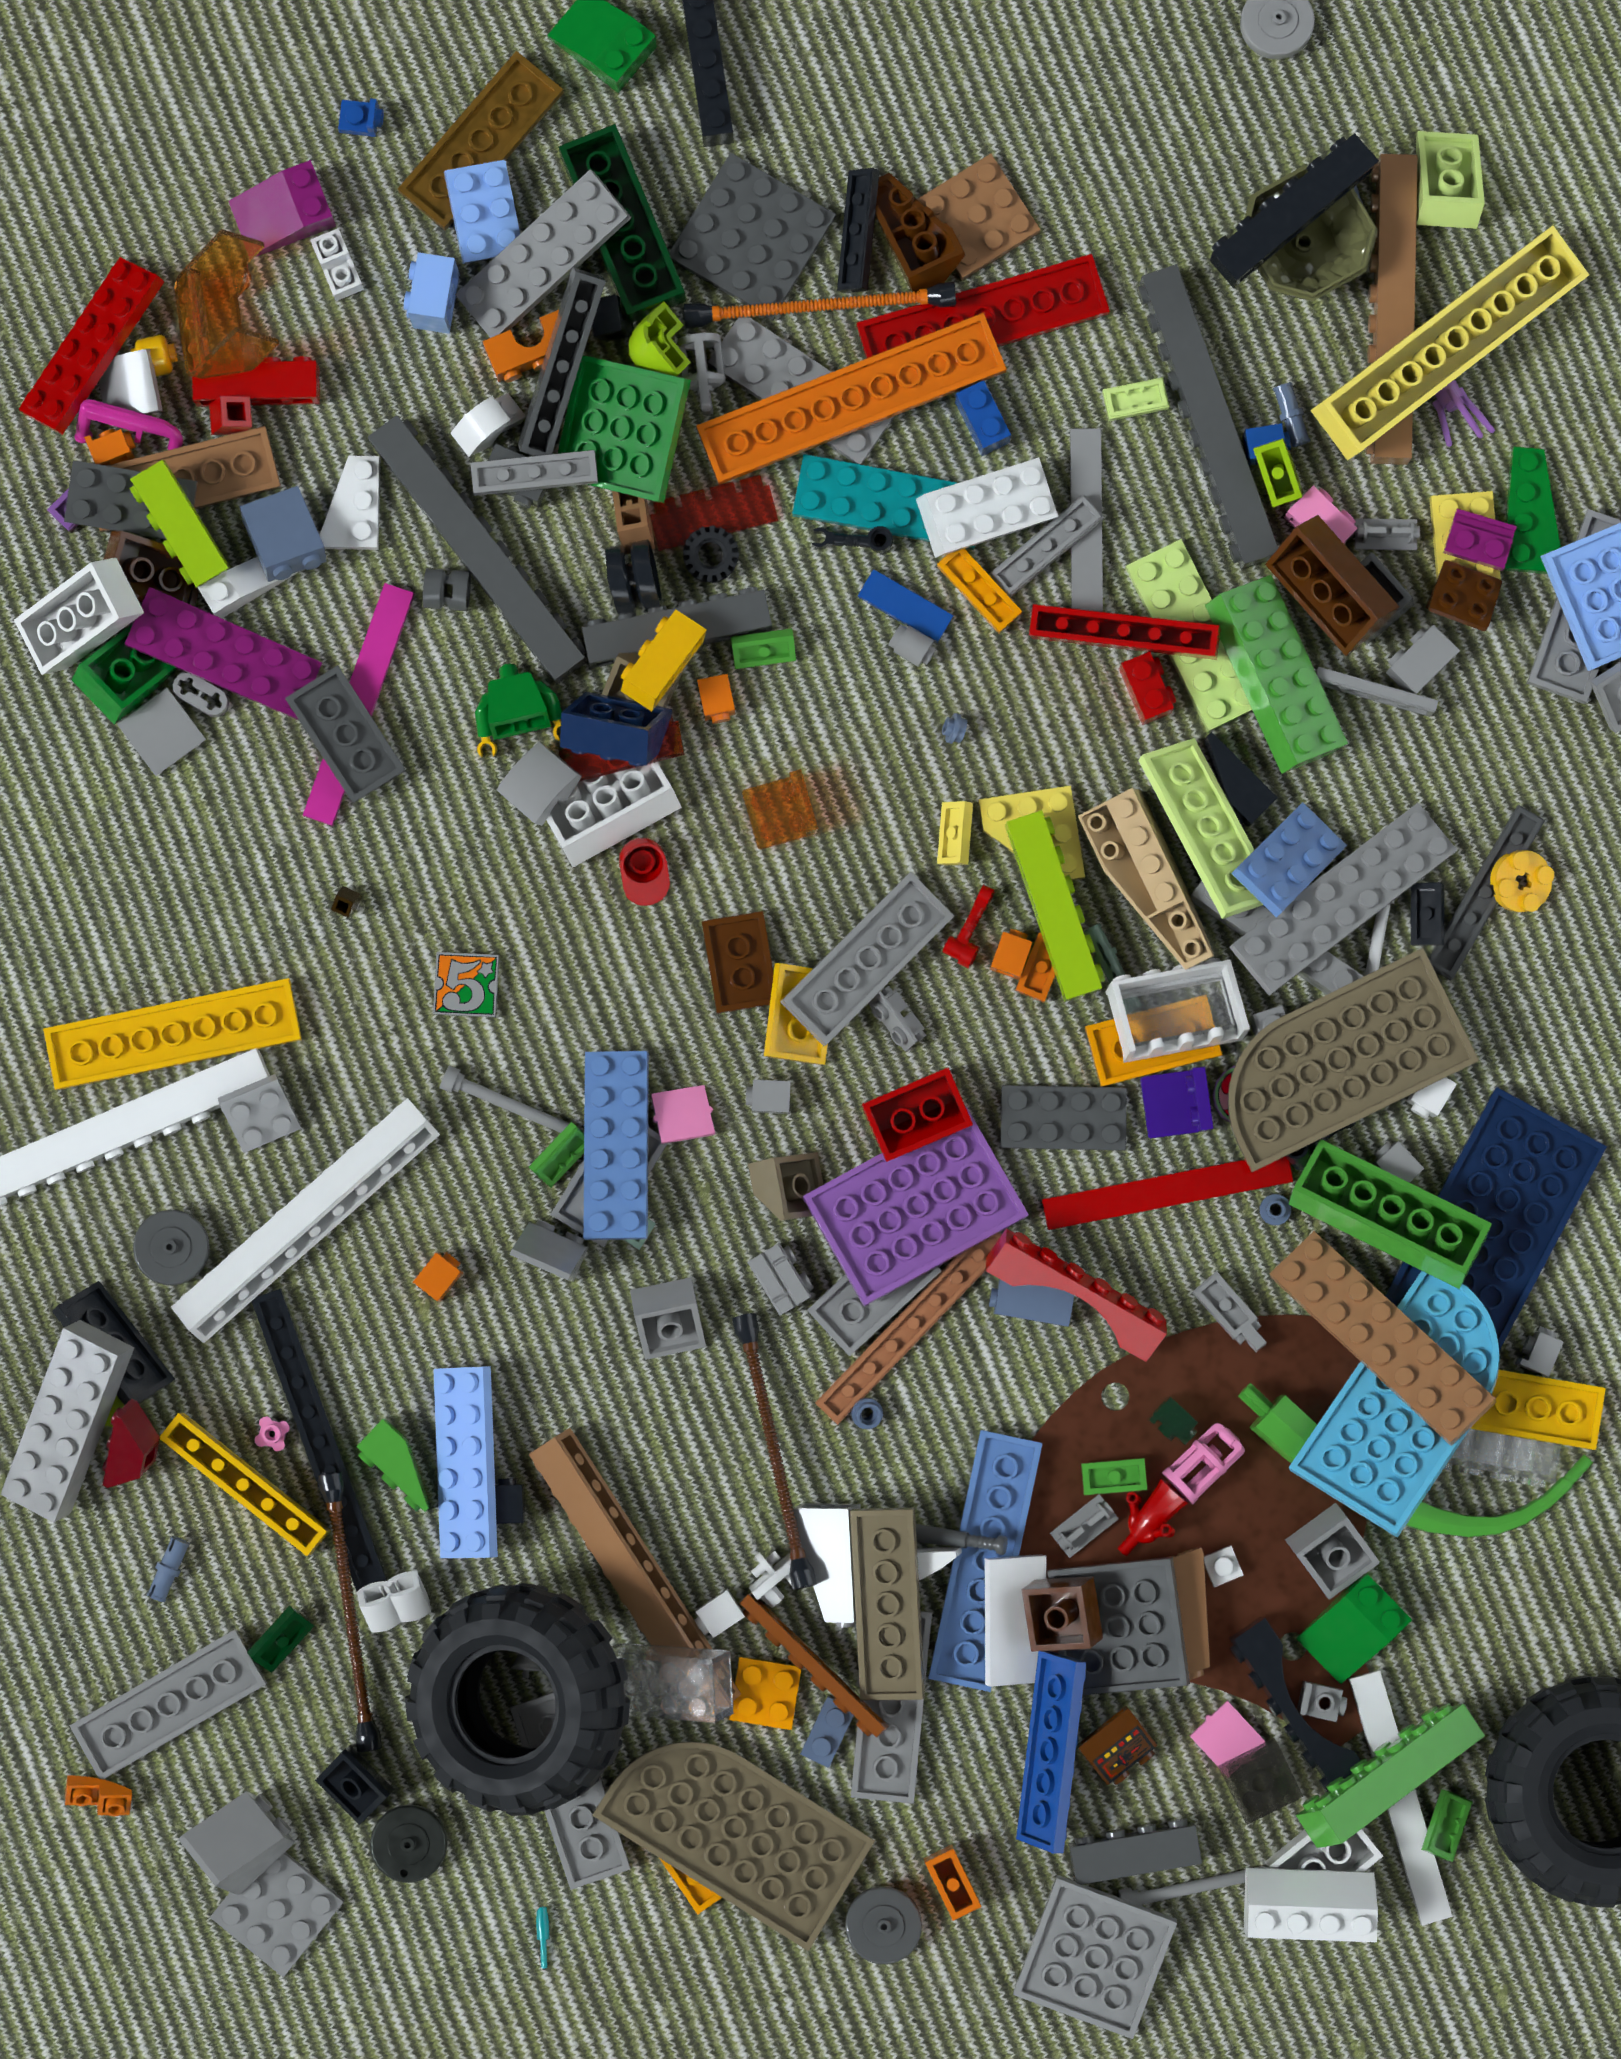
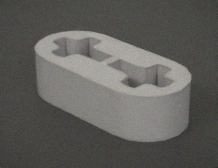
M182 673L174 679L173 691L183 702L211 717H220L228 711L229 699L216 686L190 673ZM190 680H193L192 685L199 691L198 695L191 692L183 695V689L180 687L181 683H189ZM204 695L211 698L219 695V701L222 703V706L209 710L210 704L203 699Z

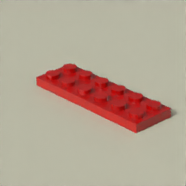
M119 257L65 340L60 344L59 349L43 370L31 391L26 395L18 410L27 417L63 435L78 413L81 403L88 398L165 281L158 275Z

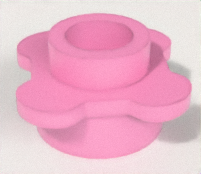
M268 1416L261 1418L259 1421L261 1426L259 1435L255 1437L256 1445L259 1447L269 1446L274 1451L283 1450L285 1448L284 1440L286 1433L290 1430L289 1424L286 1421H272ZM270 1431L275 1432L274 1437H271L269 1435Z

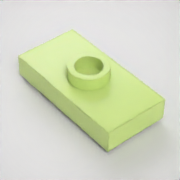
M1163 377L1102 390L1108 422L1168 410L1170 407Z

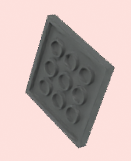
M730 153L669 254L672 262L745 305L751 306L754 304L755 306V304H758L759 306V304L763 305L764 303L766 305L770 303L771 305V303L775 304L776 302L783 304L835 220L836 214ZM776 313L774 315L767 314L766 317L773 321Z
M1173 1557L1067 1567L1047 1571L1048 1579L1094 1576L1103 1639L1091 1649L1058 1650V1653L1086 1662V1679L1082 1695L1188 1686L1190 1684Z

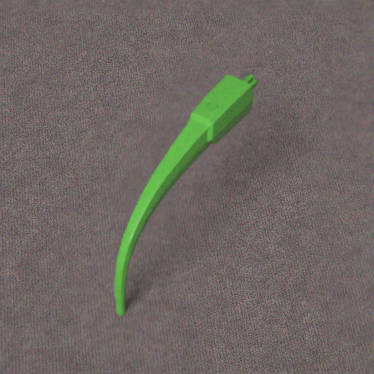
M1250 1382L1238 1395L1259 1416L1249 1428L1284 1459L1292 1463L1317 1424L1286 1395L1278 1396L1271 1402ZM1583 1455L1542 1496L1515 1511L1496 1516H1471L1437 1508L1422 1501L1406 1526L1427 1533L1470 1538L1503 1534L1528 1524L1549 1510L1570 1491L1574 1483L1593 1462Z

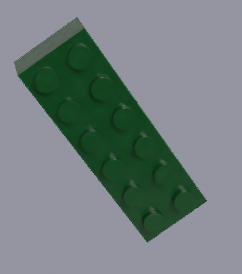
M616 124L558 146L561 160L572 186L589 170L594 171L631 216L628 222L598 248L616 294L620 297V303L628 322L634 323L644 319L663 301L669 308L686 302L684 288Z

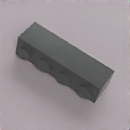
M1187 1818L1168 1821L1169 1826L1156 1828V1824H1145L1137 1826L1138 1832L1125 1834L1124 1829L1107 1831L1106 1837L1094 1839L1092 1834L1077 1836L1074 1838V1843L1068 1844L1074 1880L1077 1884L1082 1885L1202 1864L1196 1825L1193 1822L1187 1823Z

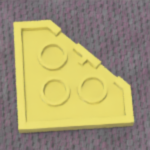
M1071 785L978 800L983 832L1000 842L1013 854L1014 852L1005 828L1006 822L1042 810L1044 817L1050 816L1055 834L1051 835L1054 847L1060 846L1065 863L1061 864L1064 876L1070 875L1071 880L1085 878Z

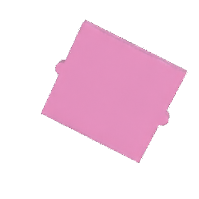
M705 1085L651 1094L655 1113L653 1122L657 1123L661 1144L715 1135L711 1117L713 1108L709 1106Z
M1228 1700L1211 1716L1206 1715V1721L1189 1735L1227 1777L1244 1762L1248 1763L1250 1761L1249 1757L1266 1742Z

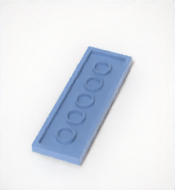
M648 1051L585 1052L583 1238L585 1240L648 1239Z

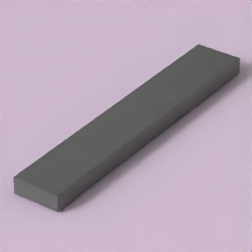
M1520 805L1516 806L1444 930V945L1435 946L1428 957L1436 973L1450 981L1453 980L1497 904L1494 897L1496 895L1494 887L1490 882L1491 872L1495 863L1505 854H1510L1516 850H1528L1545 822L1544 819Z

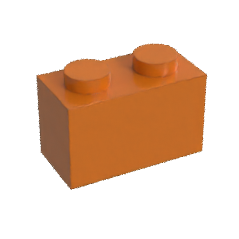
M952 1844L924 1858L926 1867L953 1921L981 1907L980 1901Z

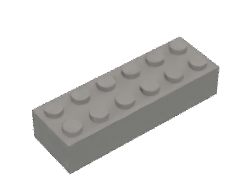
M82 1320L63 1328L0 1495L53 1523L72 1512L134 1347Z

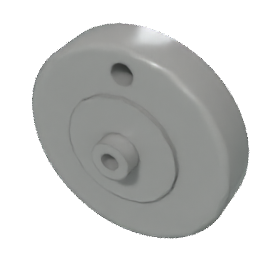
M1247 0L1240 17V29L1246 44L1258 55L1269 59H1286L1299 53L1310 40L1315 24L1314 11L1309 0Z

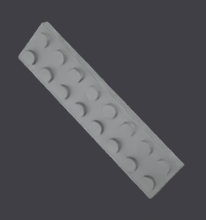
M1416 803L1306 887L1277 918L1271 914L1234 942L1229 948L1270 996L1457 852V848L1422 806Z

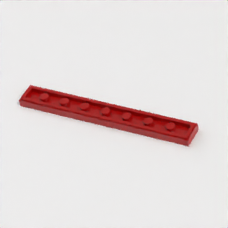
M1286 1156L1254 1172H1251L1246 1160H1240L1042 1199L1041 1201L1048 1231L1293 1182L1290 1162Z

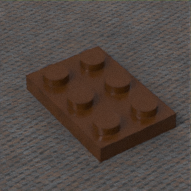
M763 911L702 921L717 1014L770 1006L774 973Z

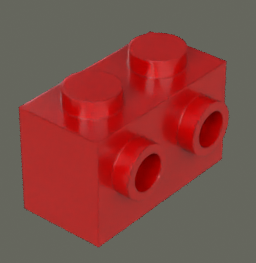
M1149 651L1122 662L1119 671L1142 726L1170 715L1174 710L1173 704L1176 703V698L1171 687H1165L1161 675H1164V670L1159 658H1153Z

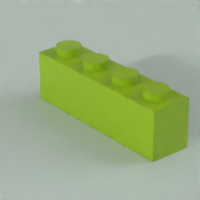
M165 460L157 462L130 479L133 483V486L129 488L139 504L144 502L150 513L146 515L147 519L155 531L161 529L167 539L163 541V545L172 558L177 556L183 567L179 571L188 585L194 583L196 587H199L230 569L229 564Z

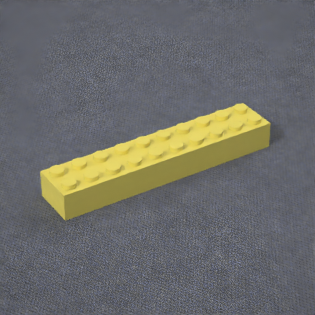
M1551 226L1310 411L1344 457L1349 460L1587 278L1589 273L1556 228Z

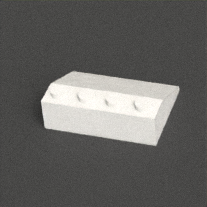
M586 753L577 754L565 761L582 777L566 802L558 800L546 821L571 866L575 867L682 807L655 758L647 765L633 766L628 761L619 759L604 760L600 758V755Z

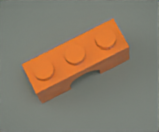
M559 310L539 318L544 336L536 346H521L516 342L511 330L482 341L498 382L503 380L506 383L515 381L523 376V372L532 368L534 371L541 370Z

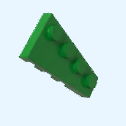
M1515 446L1511 449L1505 523L1517 527L1504 568L1507 571L1547 574L1540 556L1561 548L1544 449Z

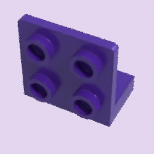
M1205 1067L1140 1078L1148 1138L1206 1132L1214 1129Z

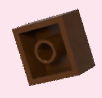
M1094 1576L1034 1580L1022 1589L1031 1652L1091 1649L1103 1639Z

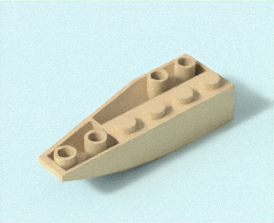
M1131 788L1078 815L1106 875L1183 968L1188 970L1214 957L1186 885L1142 791Z

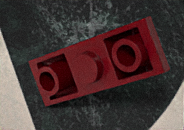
M132 1398L123 1408H117L111 1419L113 1430L106 1445L109 1452L102 1467V1471L105 1472L102 1486L106 1488L139 1479L156 1461L160 1437L139 1403Z

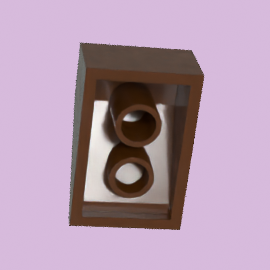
M122 530L111 531L103 560L117 558L141 605L149 587L195 607L199 589L194 583L187 584L179 571L183 565L177 556L172 558L162 543Z

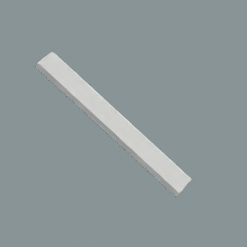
M1380 1670L1348 1678L1372 1758L1376 1756L1374 1750L1388 1741L1392 1744L1400 1738ZM1414 1789L1387 1809L1419 1921L1423 1926L1453 1916L1435 1855L1421 1850L1427 1834V1828L1416 1790Z

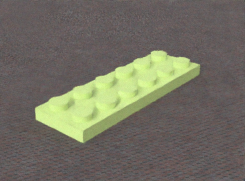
M1182 539L1126 565L1125 569L1149 617L1214 625L1205 607L1212 599ZM1221 640L1219 641L1217 660L1169 655L1207 732L1253 711Z
M1195 738L1143 754L1138 761L1221 918L1224 919L1262 906L1263 904L1231 874L1254 851V848Z

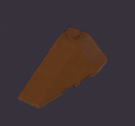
M887 173L879 177L875 216L911 292L915 291L917 293L919 289H927L938 283L945 282L965 257V252L953 229L946 222L943 223L928 206L925 207L913 196V193L892 174Z

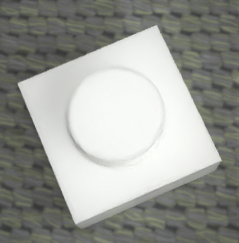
M1231 1545L1204 1556V1565L1213 1587L1243 1576Z

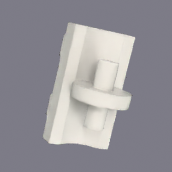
M776 1551L766 1559L759 1552L755 1557L760 1564L751 1572L756 1578L765 1571L767 1572L750 1585L749 1589L757 1600L761 1598L773 1608L784 1598V1595L775 1585L784 1577L791 1584L789 1576L790 1554L788 1553L772 1567L780 1559Z

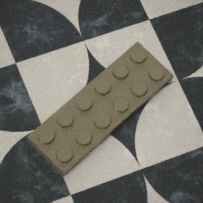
M915 1507L850 1510L860 1700H923L925 1698Z

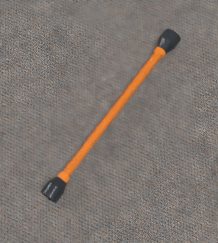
M955 282L938 283L927 289H919L917 293L910 291L909 293L905 292V294L898 292L897 294L893 293V295L892 293H889V295L887 293L885 295L881 294V296L880 294H877V296L874 294L873 296L866 295L865 297L862 295L861 297H842V299L838 297V299L830 298V300L828 298L826 300L818 299V301L817 299L814 301L806 300V302L805 300L802 302L791 301V303L788 301L787 303L783 302V304L776 302L775 304L771 303V305L770 303H767V305L764 303L763 305L759 304V306L758 304H755V306L754 304L751 306L747 305V307L746 305L743 307L740 305L739 307L732 306L731 308L728 306V308L703 303L684 304L686 329L699 328L711 322L721 321L724 318H739V316L743 318V316L751 317L752 315V317H755V315L763 316V314L766 316L767 314L774 315L775 313L776 315L779 313L781 315L782 313L786 314V312L793 314L794 312L798 313V311L799 313H802V311L805 313L806 311L810 312V310L811 312H814V310L817 312L818 310L822 311V309L823 311L826 309L829 311L830 309H849V307L853 309V307L861 308V306L863 308L865 306L873 307V305L874 307H877V305L885 306V304L888 306L889 304L896 305L897 303L898 305L901 303L904 305V303L912 304L913 302L915 304L917 302L920 305L930 304L940 308L955 307Z

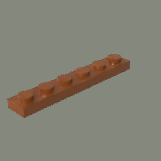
M751 1593L740 1602L745 1608L743 1611L745 1617L755 1625L759 1622L767 1630L765 1636L775 1646L783 1645L790 1652L787 1657L799 1669L805 1667L813 1675L810 1680L821 1691L824 1692L827 1689L836 1697L833 1700L834 1704L845 1714L850 1711L858 1719L856 1725L862 1732L869 1737L873 1734L877 1738L889 1727L760 1599L757 1600Z

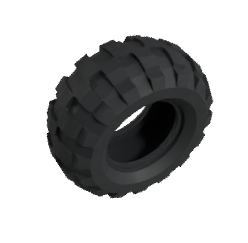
M521 1583L505 1586L501 1584L472 1593L453 1603L451 1608L443 1615L436 1617L422 1636L424 1642L420 1650L413 1653L407 1675V1682L411 1683L410 1695L405 1697L407 1721L413 1722L417 1737L413 1742L421 1759H428L436 1770L435 1778L450 1792L458 1791L464 1794V1799L468 1800L467 1803L488 1812L495 1810L506 1811L511 1816L534 1815L548 1809L553 1810L584 1794L599 1781L600 1775L604 1770L613 1764L622 1746V1740L620 1739L622 1729L628 1724L630 1699L624 1693V1681L628 1680L623 1658L617 1659L609 1643L612 1640L611 1635L599 1620L593 1621L585 1614L586 1610L582 1604L564 1593L558 1595L548 1592V1589L541 1585ZM497 1651H513L533 1660L543 1670L552 1686L555 1696V1718L548 1736L537 1748L521 1747L502 1738L489 1724L483 1712L479 1692L480 1680L487 1662Z
M1587 1675L1569 1678L1555 1686L1544 1687L1527 1698L1526 1703L1513 1716L1510 1715L1498 1732L1500 1735L1493 1753L1489 1754L1485 1772L1487 1777L1486 1809L1488 1819L1491 1821L1497 1835V1842L1508 1859L1525 1877L1548 1893L1565 1901L1581 1903L1591 1907L1614 1908L1615 1905L1621 1904V1835L1601 1842H1588L1573 1837L1564 1828L1556 1813L1553 1801V1785L1558 1769L1565 1758L1580 1746L1598 1740L1621 1742V1678L1612 1676L1592 1677Z

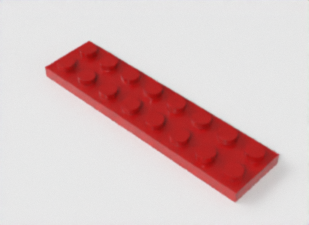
M1088 254L956 293L955 307L940 308L930 304H918L857 322L856 327L867 359L981 313H984L997 347L1109 315L1110 310L1093 255Z

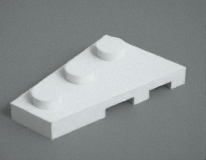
M348 456L320 533L325 549L379 550L380 456Z

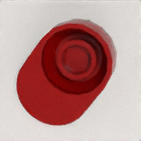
M636 838L630 840L623 846L619 854V867L624 893L631 902L637 905H653L666 896L670 886L665 854L662 847L652 839Z

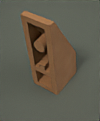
M612 491L617 532L621 545L626 549L627 554H631L630 549L633 542L649 539L652 549H655L647 499Z

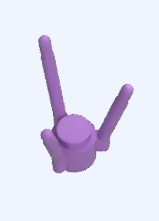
M1455 380L1435 394L1437 400L1432 404L1438 413L1443 436L1448 447L1452 446V440L1444 412L1445 408L1448 412L1459 409L1476 436L1482 438L1483 433L1465 407L1466 405L1490 433H1494V427L1469 399L1463 387L1459 388Z

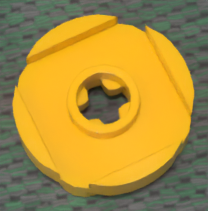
M1516 850L1510 854H1505L1495 863L1490 876V882L1496 894L1494 895L1495 900L1509 911L1534 912L1547 900L1551 892L1554 871L1548 866L1542 856L1533 851ZM1525 874L1527 884L1525 887L1522 886L1521 889H1518L1519 882L1516 881V877Z

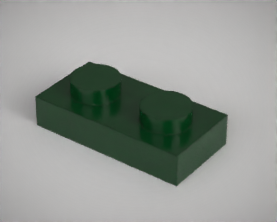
M289 1605L247 1653L251 1659L272 1673L311 1631L314 1625L307 1617Z

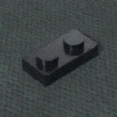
M1416 883L1411 887L1410 945H1444V883Z

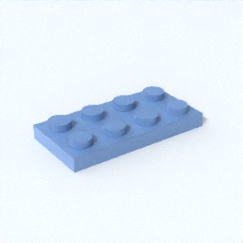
M1302 802L1231 874L1277 918L1347 845Z

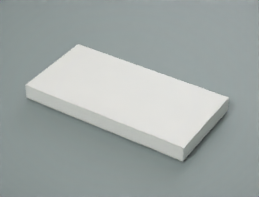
M1045 1555L985 1558V1685L987 1686L1035 1683L1038 1651L1031 1652L1022 1589L1034 1580L1046 1579Z

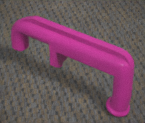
M90 399L83 401L80 405L76 433L74 435L78 443H86L84 438L90 435L93 438L90 425L91 420L136 432L135 443L140 444L143 431L170 438L168 450L179 448L183 445V436L180 430L163 419Z

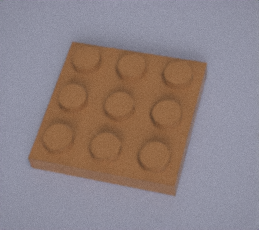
M992 154L987 155L917 199L925 207L928 206L943 223L946 222L957 236L965 252V257L955 268L962 281L1036 236L1041 230Z

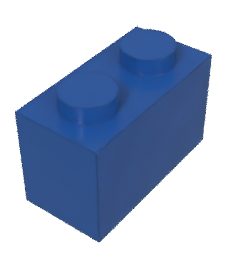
M984 380L956 393L955 404L981 456L1010 443L1011 433Z

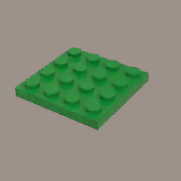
M583 355L570 394L558 454L595 450L598 483L587 485L664 503L691 380Z

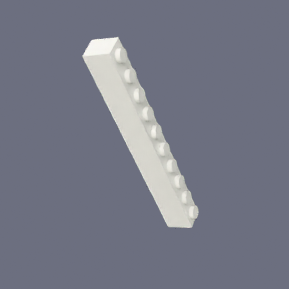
M256 1048L0 1156V1207L8 1203L6 1198L18 1194L19 1198L30 1195L37 1191L35 1186L46 1181L48 1185L58 1183L66 1179L65 1173L76 1169L77 1173L84 1172L95 1166L93 1161L105 1157L106 1161L123 1155L122 1149L133 1144L135 1148L143 1147L153 1142L152 1136L162 1132L164 1136H168L182 1129L181 1124L192 1120L193 1124L210 1118L209 1112L221 1108L218 1101L219 1097L270 1076L260 1051Z
M407 1098L395 1107L378 1125L374 1126L361 1140L350 1147L336 1162L325 1169L311 1184L301 1190L285 1207L276 1212L235 1251L231 1252L217 1267L207 1273L200 1282L183 1294L171 1308L188 1331L202 1343H205L440 1135L439 1132Z

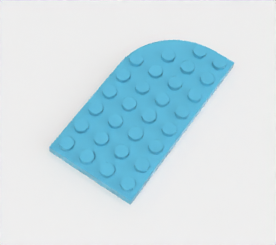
M1421 1271L1397 1308L1492 1394L1498 1377L1500 1357L1496 1330L1488 1311L1479 1298L1464 1284L1458 1289ZM1360 1362L1290 1464L1289 1470L1398 1538L1468 1431L1450 1446Z

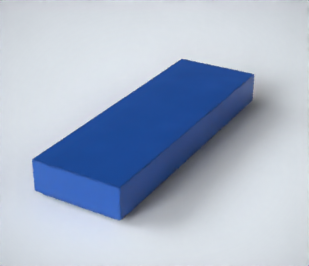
M874 569L858 594V598L906 626L913 627L933 639L937 644L954 616Z

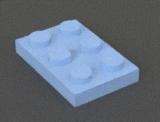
M500 160L445 170L444 176L462 264L495 258L520 235L506 161Z

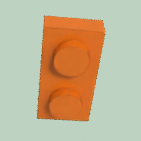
M1038 933L1015 991L1044 1003L1055 973L1042 935Z

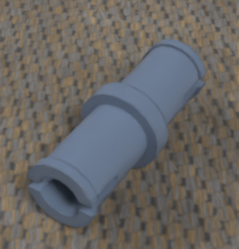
M1289 382L1274 387L1273 391L1282 413L1279 415L1280 420L1285 423L1290 436L1291 447H1297L1311 440L1302 415H1304L1303 408H1299L1292 387L1293 384Z
M171 1536L162 1561H158L156 1564L157 1573L146 1594L147 1596L160 1602H166V1597L175 1577H179L181 1573L179 1567L187 1548L190 1546L189 1542L179 1537Z

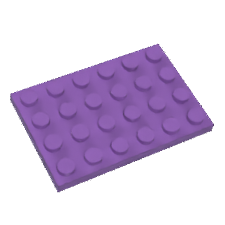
M967 1107L966 1109L973 1126L886 1162L881 1153L803 1196L804 1202L864 1307L1028 1217V1212Z

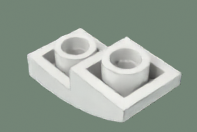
M339 228L310 239L336 301L364 290Z

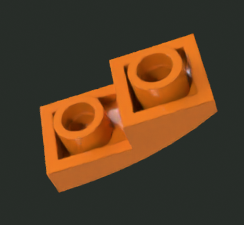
M67 1775L65 1805H97V1815H130L131 1789L104 1779Z

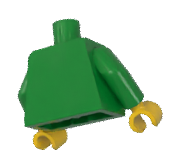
M515 664L501 666L499 668L500 678L491 680L488 683V692L482 695L475 710L477 735L481 737V742L477 746L478 754L483 757L482 748L485 744L491 745L493 756L497 754V745L491 741V735L494 740L536 731L551 727L550 721H553L555 725L552 731L553 736L556 740L560 741L556 731L561 726L562 708L556 693L542 681H534L531 673L518 674Z

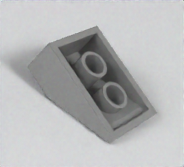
M538 1219L536 1225L529 1222L512 1248L510 1255L574 1282L588 1250V1247L582 1245L584 1239L569 1232L566 1233L565 1237L554 1233L555 1226Z

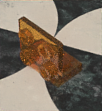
M801 769L789 772V777L742 791L759 850L818 834L817 822Z

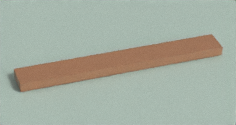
M999 1232L954 1257L815 1404L838 1425L852 1410L854 1404L871 1391L986 1271V1256L1002 1234Z

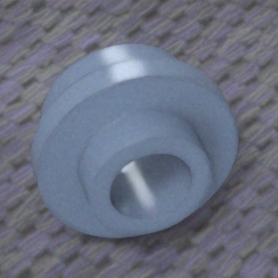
M954 713L951 718H946L942 728V735H945L946 743H960L963 740L967 729V719L961 718V714Z
M1279 1194L1265 1197L1259 1207L1260 1216L1269 1225L1276 1226L1285 1223L1291 1214L1289 1201ZM1272 1204H1278L1281 1207V1213L1278 1216L1271 1214L1270 1207Z
M863 1398L854 1404L851 1416L859 1428L872 1429L881 1422L883 1409L875 1399ZM864 1409H872L869 1417H862L861 1414Z

